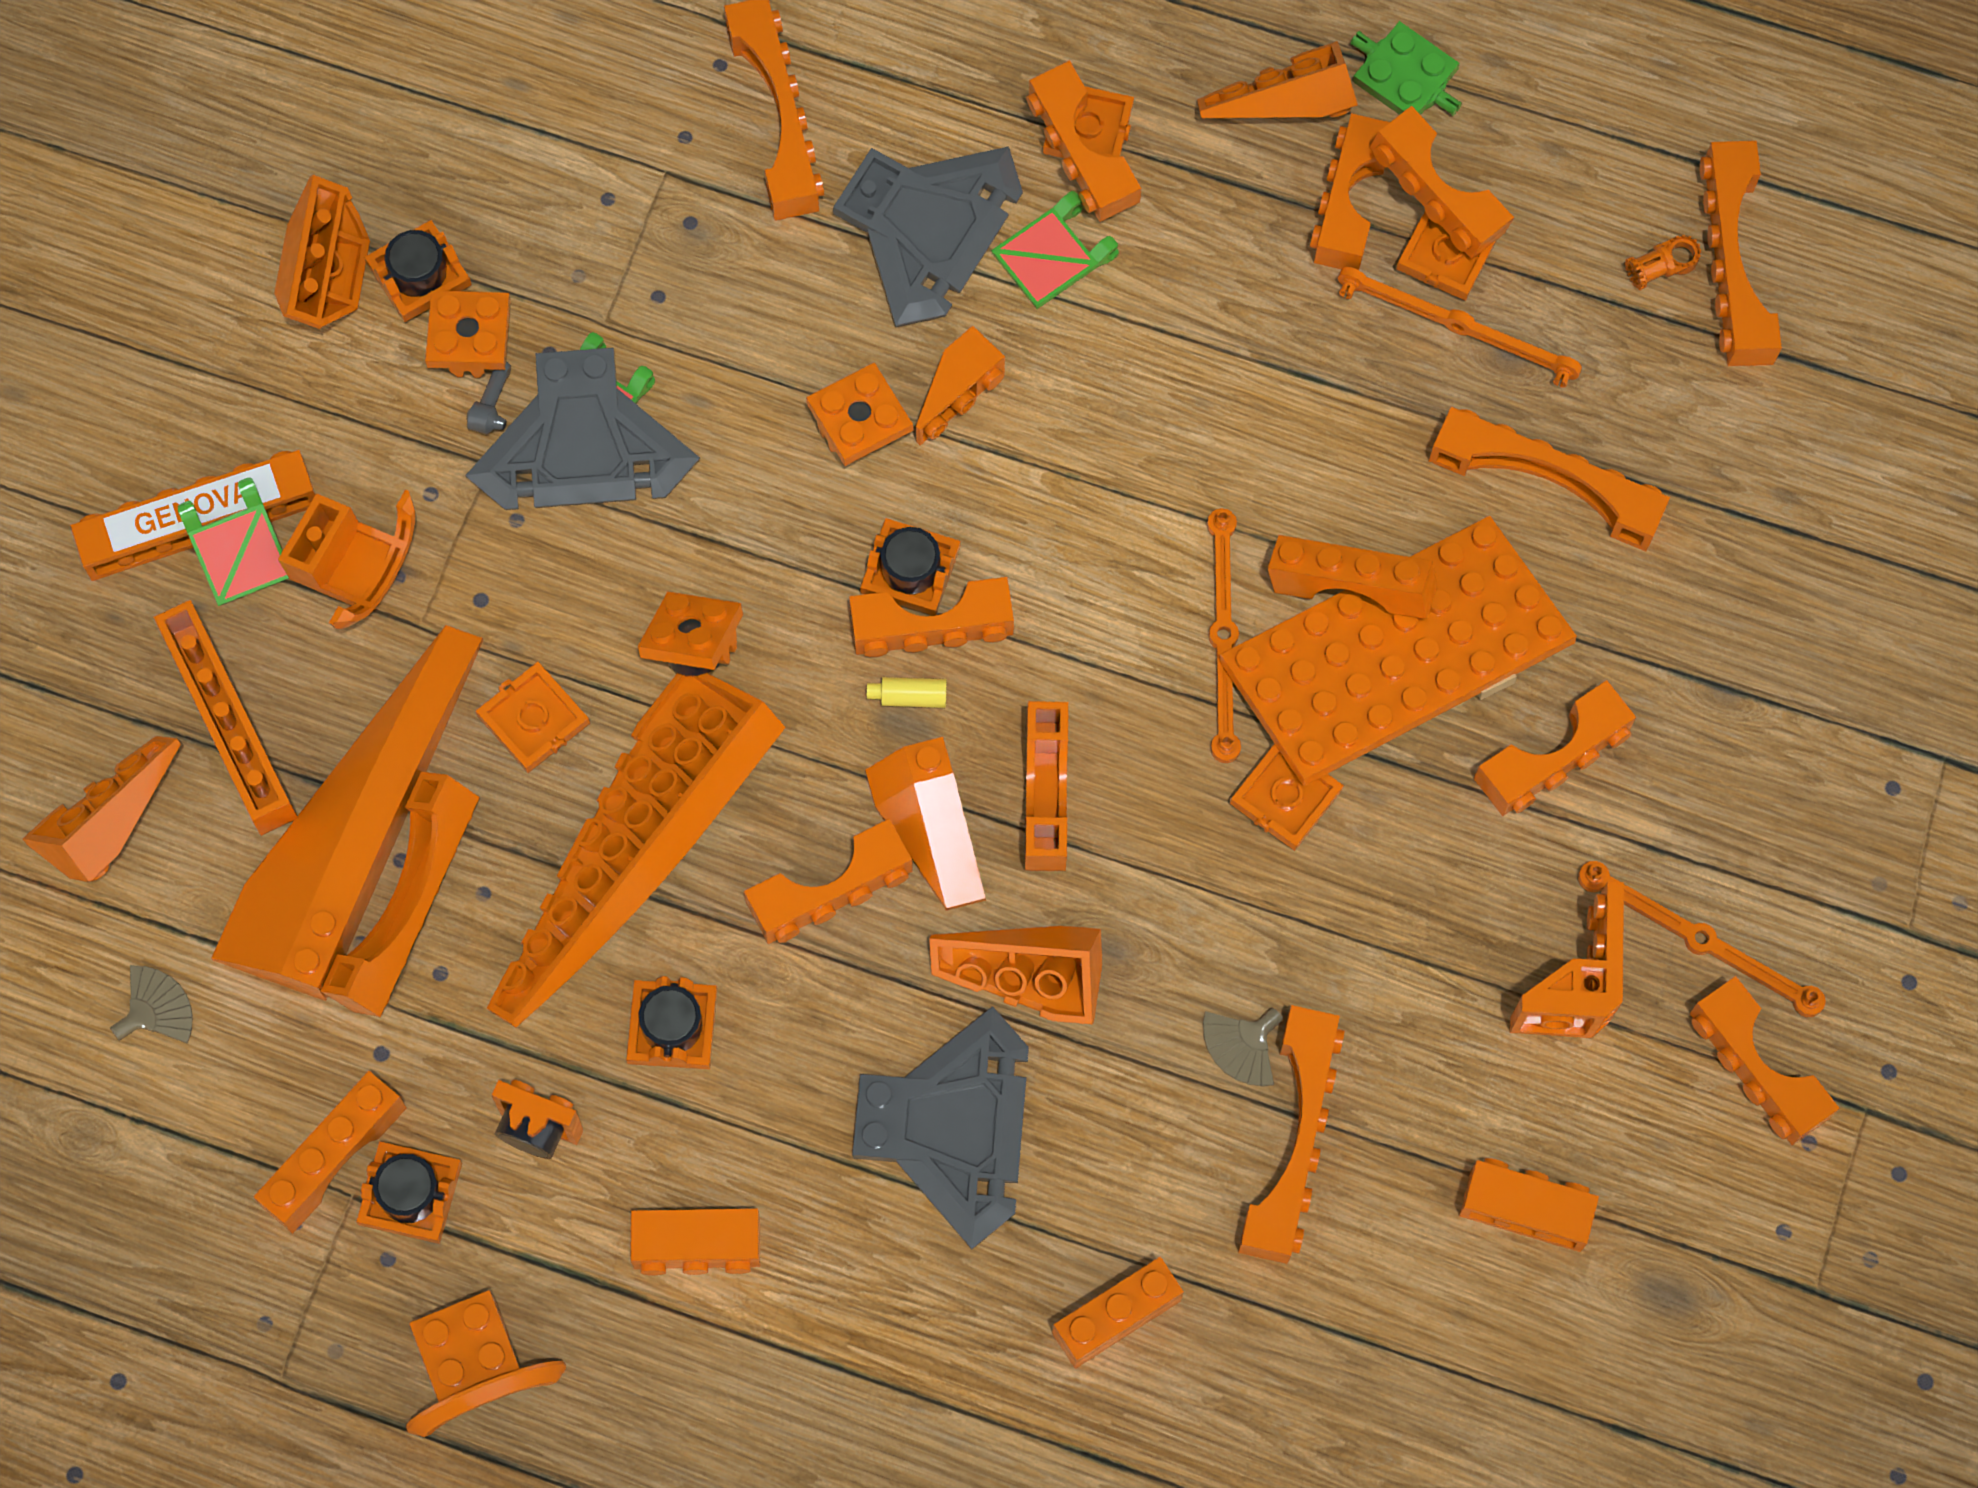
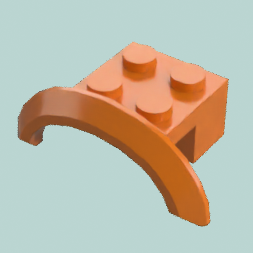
M408 490L404 491L396 505L398 518L394 536L358 522L351 507L316 493L279 556L278 561L290 580L351 605L346 609L340 606L337 607L329 621V624L334 628L345 629L367 617L382 601L393 584L410 547L415 525V509Z
M490 1290L412 1321L409 1324L438 1403L412 1418L406 1424L407 1432L426 1437L450 1420L484 1404L529 1388L552 1385L562 1376L566 1369V1364L563 1361H550L520 1369L505 1323Z

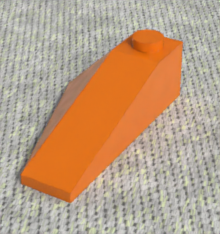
M155 736L118 763L115 767V776L103 779L98 783L93 781L83 789L86 797L67 810L62 804L53 810L23 838L24 842L70 879L85 882L99 879L108 871L109 864L121 852L181 745L177 738Z
M943 737L904 746L867 768L865 773L877 812L883 820L890 818L909 855L919 868L921 875L946 911L986 901L954 773Z
M1048 926L934 934L930 936L931 974L933 976L975 992L985 990L1005 998L1004 1003L1016 1007L1019 1003L1040 1012V1017L1051 1021L1093 1024L1102 971L1101 929Z

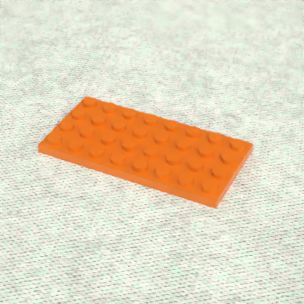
M1491 516L1410 556L1433 561L1437 589L1427 619L1388 613L1381 604L1372 598L1355 591L1344 590L1220 654V663L1303 786L1480 694L1481 691L1511 675H1516L1575 644L1577 635Z

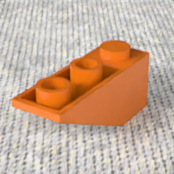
M974 326L970 327L943 352L916 424V442L920 446L929 438L933 440L939 437L947 428L949 420L956 414L963 415L969 411L975 404L976 397L985 389L988 391L994 389L1004 378L1005 356Z

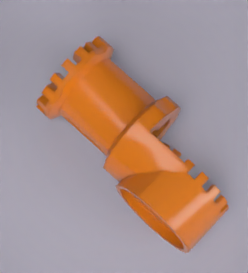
M1675 236L1666 242L1655 245L1653 251L1636 259L1634 257L1627 258L1625 260V268L1627 271H1630L1627 275H1632L1630 281H1633V286L1638 288V290H1642L1647 287L1648 282L1663 275L1670 277L1674 274H1688L1698 264L1701 256L1700 244H1697L1696 239H1691V236ZM1678 247L1687 248L1692 253L1693 259L1687 263H1680L1673 258L1672 251Z

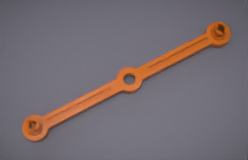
M1344 267L1340 271L1338 281L1343 286L1339 294L1343 298L1346 291V299H1351L1354 291H1363L1445 325L1456 334L1469 335L1549 368L1557 374L1553 380L1556 386H1558L1562 379L1560 385L1562 388L1567 386L1568 380L1577 379L1581 373L1582 366L1575 359L1563 355L1557 356L1475 322L1474 318L1464 311L1456 309L1446 310L1366 277L1364 273L1352 267Z
M1224 508L1211 512L1207 522L1208 531L1214 536L1216 622L1210 627L1209 641L1216 648L1218 735L1212 740L1211 753L1217 761L1231 763L1240 755L1241 742L1234 735L1233 681L1220 663V654L1232 649L1236 645L1239 636L1238 627L1231 620L1230 536L1236 530L1237 520L1233 512ZM1227 630L1230 633V637L1228 639H1221L1218 636V631Z
M1598 861L1585 863L1578 874V881L1581 887L1589 892L1602 891L1607 881L1620 882L1611 877L1608 868ZM1624 884V905L1685 939L1687 949L1693 954L1705 955L1709 953L1793 1002L1796 1012L1801 1016L1815 1017L1824 1009L1826 1000L1819 988L1812 985L1801 987L1718 939L1714 928L1705 923L1693 924ZM1698 933L1704 934L1707 937V943H1698L1695 935Z

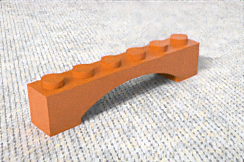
M748 0L724 5L726 27L734 57L743 56L758 71L774 98L780 116L781 138L779 150L773 167L765 169L766 188L774 220L819 212L818 197L824 196V188L820 173L813 174L811 163H816L812 140L805 141L802 132L803 130H808L804 108H796L794 98L799 97V90L795 74L788 75L786 65L791 64L787 42L780 43L778 33L783 32L779 10L772 11L769 0Z
M1757 141L1711 142L1706 156L1700 159V177L1707 182V191H1705L1703 199L1705 214H1710L1711 217L1707 240L1709 248H1714L1715 251L1711 275L1713 283H1718L1719 286L1715 310L1717 317H1722L1723 321L1719 345L1721 352H1726L1728 366L1774 365L1782 349L1778 313H1769L1753 291L1743 267L1738 243V217L1742 198L1745 193L1754 192L1761 175Z
M1454 407L1450 408L1429 458V462L1462 476H1465L1467 470L1499 468L1521 471L1549 480L1574 493L1594 508L1611 527L1612 533L1610 537L1646 552L1670 499L1669 496L1662 494L1661 490L1649 484L1640 485L1630 481L1616 470H1604L1589 464L1588 460L1580 455H1567L1553 449L1546 441L1540 439L1531 440L1521 436L1513 428L1504 424L1495 425L1480 419L1479 415L1467 409L1458 410Z
M429 772L420 773L405 806L410 811L409 842L404 866L394 894L381 918L366 938L346 956L337 954L320 991L352 1012L381 1017L385 1006L390 1000V995L401 970L407 962V957L415 939L423 927L425 917L434 897L440 889V884L448 866L455 856L457 846L467 824L472 818L473 811L480 797L449 775Z
M1294 1005L1290 1007L1280 1055L1288 1056L1297 1085L1299 1117L1296 1141L1290 1162L1277 1185L1258 1206L1249 1205L1238 1253L1288 1264L1292 1252L1300 1253L1304 1229L1297 1228L1300 1212L1308 1213L1313 1190L1312 1188L1305 1187L1308 1172L1316 1173L1321 1151L1320 1148L1313 1147L1316 1132L1324 1133L1329 1109L1322 1108L1324 1092L1332 1094L1337 1069L1329 1067L1332 1053L1340 1055L1345 1030L1337 1029L1339 1015Z

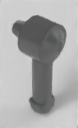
M507 361L505 370H493L480 402H474L468 410L466 419L469 430L486 435L493 430H504L506 419L498 415L495 405L511 372V365Z

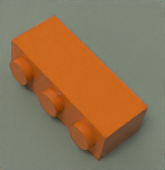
M1485 1158L1484 1162L1479 1160L1475 1162L1470 1172L1459 1214L1460 1217L1577 1252H1581L1588 1243L1599 1196L1589 1193L1590 1189L1588 1187L1573 1182H1566L1565 1186L1549 1181L1547 1175L1537 1171L1526 1170L1523 1174L1509 1170L1507 1163L1497 1159Z
M754 1208L631 1211L632 1266L634 1269H641V1274L652 1276L666 1274V1269L683 1268V1273L690 1275L707 1274L708 1268H725V1272L730 1274L750 1273L751 1267H760L759 1210Z
M1160 1256L1053 1324L1052 1334L1076 1369L1181 1302L1184 1291Z

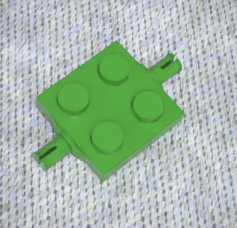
M1400 21L1384 39L1377 43L1361 31H1358L1356 36L1354 35L1350 44L1367 55L1365 63L1353 77V82L1399 115L1410 106H1413L1421 115L1434 104H1437L1452 116L1456 114V111L1458 112L1462 102L1445 92L1447 83L1459 70L1460 63Z

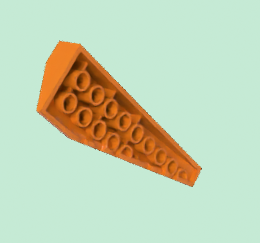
M445 625L297 816L298 818L292 822L244 884L211 957L213 961L315 998L327 1000L328 996L320 991L337 954L346 956L409 812L405 808L420 773L426 772L483 643L482 637Z
M677 673L637 723L631 734V737L637 740V743L629 754L621 753L614 766L618 773L610 788L603 787L596 800L599 803V809L594 818L586 819L557 874L560 882L554 894L547 893L540 906L543 914L534 930L528 929L521 942L523 944V952L519 960L510 963L487 1006L491 1013L515 1028L565 984L627 922L665 880L786 728L763 701L708 673L698 676H685Z

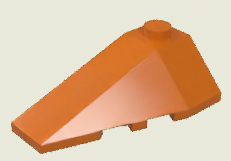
M1338 41L1291 57L1292 65L1282 70H1274L1272 67L1260 71V75L1251 84L1245 81L1235 82L1197 99L1202 118L1323 117L1327 115L1338 117L1348 113L1351 107L1357 106L1358 103Z

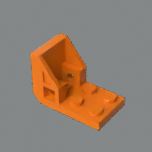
M1607 881L1602 892L1595 895L1594 906H1589L1587 929L1593 930L1594 936L1593 945H1588L1586 959H1571L1523 994L1510 1017V1033L1593 1038L1609 1024L1623 1002L1624 882Z

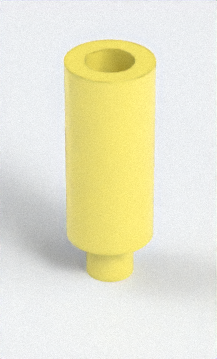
M882 677V683H867V699H882V706L946 708L947 679Z

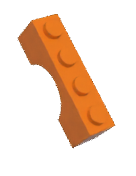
M1069 60L1030 79L1029 95L1026 96V101L1035 117L1040 115L1047 126L1044 128V134L1053 149L1058 147L1064 159L1061 160L1067 177L1070 181L1076 179L1082 190L1079 192V196L1088 213L1094 211L1099 222L1140 203L1142 188L1124 156L1107 157L1096 154L1089 150L1078 138L1075 123L1087 107L1088 92Z
M1410 106L1378 131L1370 148L1373 150L1376 160L1383 167H1388L1399 179L1403 190L1409 195H1414L1424 206L1427 216L1445 229L1450 235L1454 246L1460 251H1465L1473 259L1506 233L1514 216L1489 189L1480 192L1460 191L1447 185L1437 175L1431 161V147L1437 132L1413 106Z
M1351 113L1348 127L1340 126L1335 145L1336 149L1342 150L1340 159L1331 160L1327 181L1333 182L1331 193L1323 192L1318 214L1325 216L1322 226H1314L1310 243L1311 248L1317 249L1314 263L1337 269L1344 267L1360 269L1371 223L1354 209L1349 198V191L1362 179L1383 175L1385 167L1376 160L1370 147L1378 131L1390 122Z
M1278 535L1268 565L1274 593L1313 599L1316 593L1325 589H1346L1372 598L1381 604L1388 613L1422 619L1428 618L1437 589L1432 560Z
M1008 577L968 581L961 600L949 611L935 616H919L904 610L895 602L889 591L849 596L856 655L865 654L867 657H880L887 654L888 651L904 649L906 652H919L927 649L928 646L944 644L946 647H959L965 645L967 641L983 639L985 642H999L1014 633V617Z
M1607 680L1575 701L1569 713L1572 725V739L1565 747L1550 754L1538 755L1522 751L1511 744L1478 767L1474 780L1502 816L1513 809L1516 813L1522 812L1535 802V794L1544 788H1547L1549 792L1556 789L1568 779L1566 773L1577 766L1581 770L1587 768L1600 757L1598 753L1609 744L1612 748H1616L1632 735L1630 729L1636 716Z
M1028 701L1025 870L1066 871L1068 702Z
M890 818L853 836L854 854L852 861L845 873L837 880L823 886L808 887L796 884L779 873L744 891L746 904L767 944L776 940L778 943L786 942L800 933V928L812 922L815 925L822 924L836 915V910L849 903L851 906L860 905L873 896V891L885 885L887 888L896 887L909 878L908 874L913 872L912 858Z
M1735 976L1695 1005L1689 1013L1693 1018L1691 1020L1692 1025L1703 1039L1707 1040L1709 1038L1719 1051L1717 1052L1718 1059L1725 1069L1731 1073L1735 1072L1744 1083L1743 1090L1749 1100L1756 1106L1761 1105L1769 1115V1123L1773 1131L1781 1139H1787L1791 1145H1794L1829 1120L1840 1108L1814 1075L1806 1077L1784 1076L1769 1068L1761 1060L1753 1042V1027L1762 1008Z
M368 1071L254 1195V1199L266 1212L293 1234L322 1202L326 1188L341 1167L363 1146L374 1140H379L407 1109L400 1096L372 1072Z

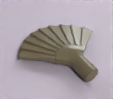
M130 965V1011L125 1018L110 1027L114 1036L120 1041L136 1029H145L188 1044L192 1031L193 1015L190 1002L182 987L172 977L158 969Z
M1271 1008L1256 1022L1236 1020L1205 1011L1203 1030L1208 1052L1224 1073L1235 1080L1261 1087L1274 1085L1268 1055L1267 1035L1284 1019L1274 1008Z

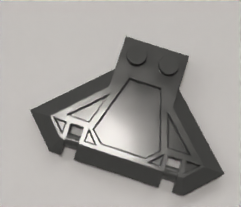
M1009 146L907 168L871 148L835 203L833 214L868 233L895 327H900L947 315L952 307V303L944 298L947 291L950 289L961 293L1009 216L1007 212L1000 208L1003 202L1007 200L1016 204L1023 194V190ZM984 189L991 192L988 199L980 196ZM927 278L935 282L931 289L923 286Z
M614 348L535 353L538 395L465 476L504 510L519 509V497L534 496L535 508L636 500V488L649 487L652 490V499L666 498L700 460V457L617 388ZM634 465H650V472L634 473ZM532 473V481L517 482V474Z
M993 1006L905 1078L860 1074L852 1154L853 1159L897 1162L971 1250L1014 1216L1016 1211V1199L1004 1197L1005 1183H1018L1027 1077L1014 1076L1015 1062H1028L1029 1047ZM988 1060L999 1061L998 1074L987 1073ZM978 1181L989 1182L987 1195H977Z

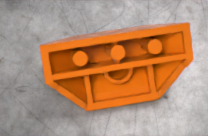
M316 175L310 176L287 224L274 294L284 317L320 329L358 309L366 265L364 257L368 254L370 239L361 217L351 201L352 196L349 189Z

